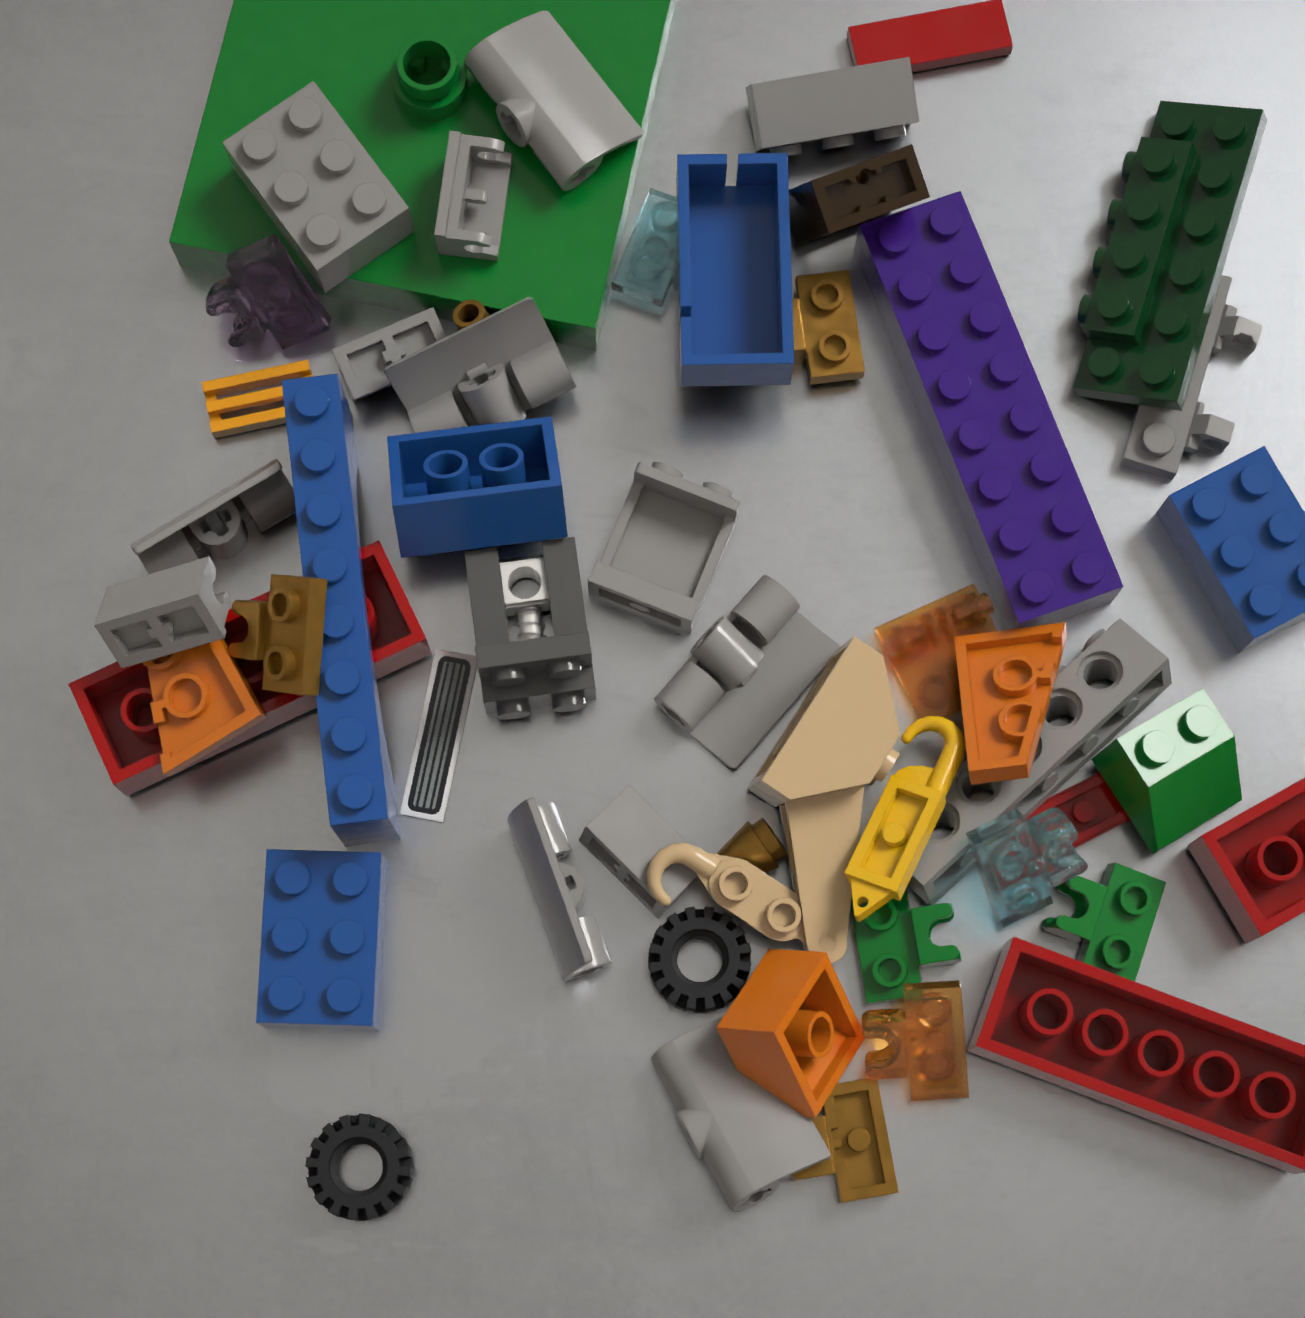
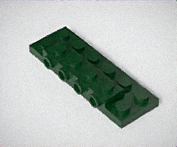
M1160 101L1150 137H1141L1137 152L1129 151L1125 155L1122 166V179L1124 183H1127L1122 199H1113L1109 206L1107 223L1109 230L1112 231L1108 247L1100 246L1095 252L1093 275L1098 280L1093 295L1085 294L1080 301L1078 309V323L1083 327V331L1088 338L1073 386L1078 396L1182 411L1267 124V118L1263 109Z

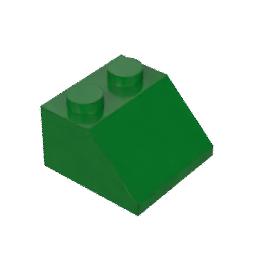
M1203 688L1118 737L1091 759L1152 854L1242 800L1235 735Z

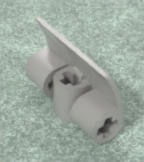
M546 10L524 17L486 37L468 53L464 60L466 68L492 101L498 104L496 106L497 117L507 136L519 147H525L529 144L535 156L563 191L571 190L588 179L600 166L604 155L643 137L644 132L553 16Z
M526 297L384 368V374L407 410L409 421L415 433L524 420L526 418V410L534 409L577 387L532 297Z
M274 459L130 544L135 555L141 560L148 574L198 560L199 558L195 552L201 548L209 556L216 559L235 557L244 549L248 541L246 521L252 518L262 533L296 512L293 487L283 473V467L279 460ZM221 521L229 531L218 537L211 529V526Z
M763 575L726 618L724 616L719 618L700 637L690 651L693 655L654 698L656 704L673 721L729 768H737L828 664L835 651L840 648L837 642L798 612L800 605L795 597L780 583L767 575Z
M534 797L524 800L512 810L507 822L565 981L572 980L601 970L613 962L596 915L591 914L578 918L577 914L583 907L586 897L584 881L576 868L570 864L558 862V859L570 854L572 849L555 803H547L538 806ZM573 883L575 888L569 891L567 885Z
M721 1017L664 1044L652 1055L651 1062L678 1109L676 1112L677 1117L694 1151L700 1159L704 1157L732 1211L738 1212L760 1203L778 1189L779 1180L829 1160L831 1155L811 1118L805 1117L736 1069L716 1029L723 1018Z

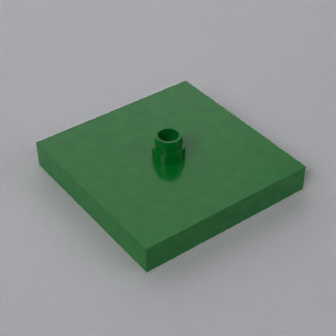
M234 0L169 239L179 265L414 314L434 307L439 319L453 322L454 309L466 300L472 299L481 302L485 310L492 315L526 297H532L556 343L597 350L676 0ZM544 10L553 16L644 132L642 138L604 155L597 170L580 185L568 191L561 189L535 156L529 144L525 147H519L507 136L497 117L496 106L498 104L492 101L464 65V60L468 53L483 39L505 26ZM312 81L316 83L407 204L415 230L414 233L326 293L232 168L222 143ZM449 131L499 139L505 142L504 152L512 153L513 160L498 261L438 254L434 232Z

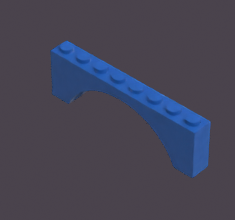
M338 373L282 380L303 577L327 579L319 695H316L330 827L345 847L400 840L395 784L381 715L364 588L357 507L358 460L353 416Z

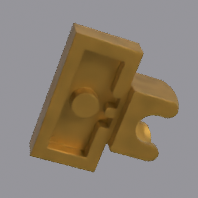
M841 270L796 276L795 289L797 298L792 299L794 364L803 363L804 359H806L810 385L863 378L865 368L850 271Z
M271 574L268 601L235 600L232 603V612L235 615L243 616L247 620L248 635L241 643H231L228 649L229 654L234 658L263 660L262 690L296 695H319L327 579Z
M877 1077L837 1083L823 1106L824 1115L811 1118L829 1149L831 1157L829 1160L790 1175L792 1181L835 1174L840 1203L899 1193Z

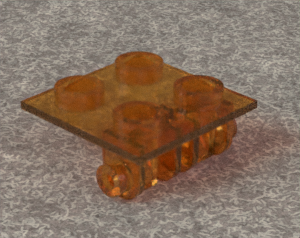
M974 584L874 628L918 719L927 716L947 717L962 710L954 637L997 631L989 615L994 613L992 602L985 592L979 594Z

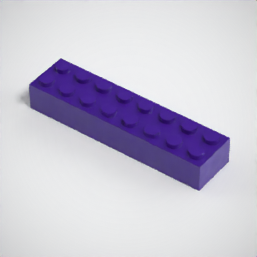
M961 191L859 225L854 251L1006 630L1052 624L1112 603L1124 586Z

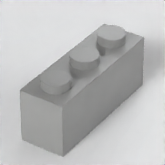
M910 57L754 83L746 87L756 151L769 149L770 153H788V156L802 154L801 143L817 140L822 141L823 150L854 145L853 134L873 131L875 141L906 136L905 125L919 122Z

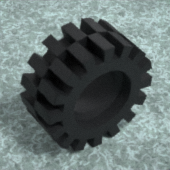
M695 906L685 908L679 914L673 913L667 917V921L662 926L658 927L654 933L652 943H650L648 967L653 985L657 987L660 995L666 1001H670L676 1005V1008L683 1011L686 1009L695 1011V1013H705L708 1010L714 1009L716 1011L723 1008L725 1004L737 997L750 973L752 963L751 947L744 936V930L740 925L737 926L732 921L731 916L725 912L723 914L715 912V908L705 906L704 909H695ZM703 938L713 942L718 947L722 956V966L718 974L712 979L696 982L686 978L681 973L677 964V955L680 948L689 940Z
M361 1113L359 1115L348 1114L339 1117L340 1120L328 1123L323 1127L321 1135L318 1138L315 1137L310 1145L312 1150L310 1157H306L305 1165L308 1168L309 1177H306L308 1187L312 1188L315 1194L314 1198L319 1205H323L328 1209L329 1213L337 1217L356 1221H366L382 1217L405 1198L404 1194L408 1187H411L413 1181L411 1177L412 1168H414V1157L411 1156L409 1149L411 1147L407 1139L399 1132L400 1130L381 1118ZM358 1144H366L373 1147L379 1153L383 1164L382 1174L378 1182L371 1188L363 1191H355L348 1188L342 1182L338 1173V1164L342 1154L348 1148Z

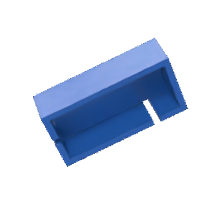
M788 153L738 154L736 186H725L727 154H677L676 199L680 386L790 385L794 368Z

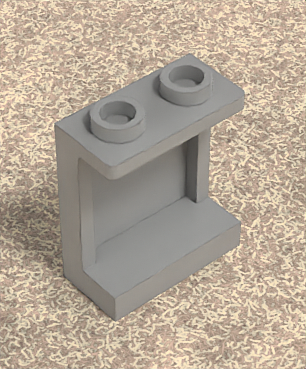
M638 462L634 471L633 484L600 562H595L588 579L589 594L691 634L739 517L741 502L734 499V494L726 487L713 482H703L702 486L683 479V474L668 464L653 462L649 466Z

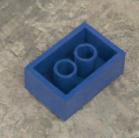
M552 416L387 436L392 508L401 558L421 555L431 556L437 553L485 549L493 546L542 542L549 539L568 537Z
M1265 446L1185 486L1166 498L1156 512V515L1238 654L1305 619V512Z
M267 849L256 1023L264 1028L379 1031L388 862L382 852Z

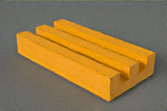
M308 359L201 382L206 398L207 413L210 418L211 433L214 439L286 423L285 407L224 420L221 417V413L248 407H258L284 400L282 386L219 400L217 397L280 384L282 380L312 377Z

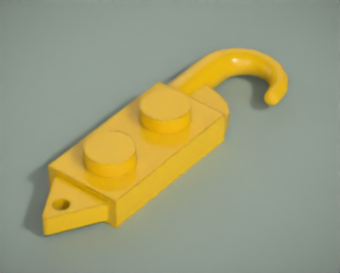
M941 716L919 718L911 723L901 736V741L904 744H909L918 734L932 731L943 737L945 745L934 768L921 765L904 767L899 769L894 775L891 774L844 872L848 882L851 883L854 916L858 922L867 918L892 899L901 901L947 802L945 797L963 761L966 747L962 731L951 720ZM868 902L867 906L860 907L861 903Z

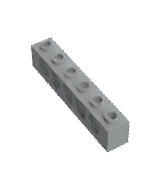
M1121 618L1107 630L1100 629L1087 640L1082 653L1067 667L1062 665L1058 668L1029 778L971 785L967 753H965L960 768L945 797L947 801L934 828L935 830L936 828L946 826L954 830L944 839H929L908 886L928 905H934L1172 684L1169 658ZM1100 679L1114 681L1111 686L1104 689H1095L1090 686ZM1065 715L1075 718L1070 724L1065 726L1050 724L1053 719ZM988 789L994 791V794L985 801L976 802L969 799L978 790Z

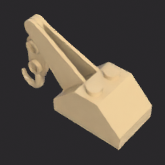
M855 636L835 651L747 788L774 807L779 806L794 892L744 859L707 853L700 847L688 843H674L660 849L650 861L647 870V886L653 898L663 906L670 905L671 898L664 891L661 883L662 874L672 864H683L697 874L712 899L719 906L766 937L775 941L798 939L803 943L804 951L826 952L831 964L839 961L844 956L847 949L852 898L851 883L848 882L844 872L858 845L864 787L867 784L872 786L876 780L882 782L900 754L892 749L901 733L884 656Z

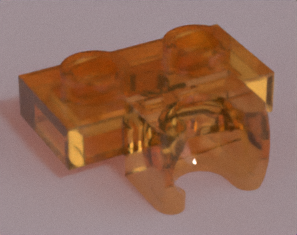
M960 980L903 984L904 1012L902 1008L868 1010L862 1014L863 1035L870 1039H884L889 1043L884 1049L872 1050L865 1055V1073L868 1078L874 1080L907 1078L909 1073L911 1101L969 1098Z

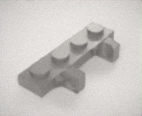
M1221 276L1182 411L1137 405L1121 459V465L1173 480L1177 474L1183 451L1196 453L1200 445L1224 452L1225 448L1229 445L1235 423L1212 414H1203L1205 404L1197 401L1211 353L1218 354L1223 346L1250 355L1257 347L1263 324L1236 316L1238 308L1225 304L1232 277Z

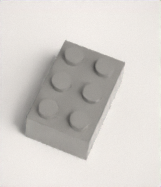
M314 81L222 142L232 168L325 293L415 232L410 209Z

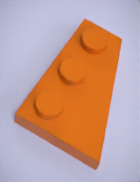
M1066 622L954 637L971 785L1029 778L1067 639Z
M224 639L143 662V666H146L148 669L153 702L150 705L153 722L158 725L163 754H160L163 775L171 777L267 718L234 657L230 656L229 647Z

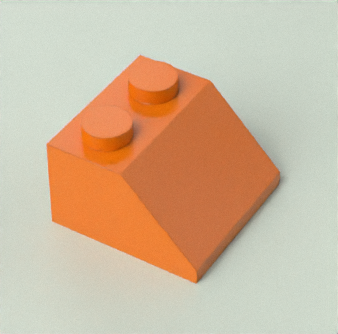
M768 949L716 1027L736 1069L740 1073L809 1118L817 1117L866 1037L827 953L819 951Z

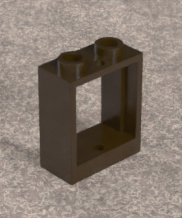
M913 145L902 147L789 189L790 231L795 245L837 232L929 198L930 195Z

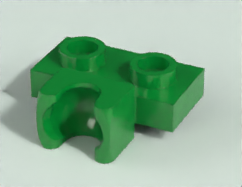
M1116 862L1107 864L1101 884L1078 875H1062L1056 880L1055 888L1058 892L1071 898L1074 904V913L1071 917L1060 915L1055 918H1046L1042 922V927L1045 931L1072 942H1081L1082 945L1077 957L1078 961L1135 981L1166 882Z
M906 888L901 901L892 899L867 918L858 922L854 916L853 900L851 898L854 928L868 1005L923 997L925 994L921 967L929 968L962 961L961 952L956 946H938L931 941L933 928L940 923L949 922L954 918L955 913L951 903L910 909ZM868 902L861 903L860 907L867 906Z

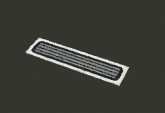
M437 648L435 650L400 809L401 815L442 823L444 821L477 668L476 656Z

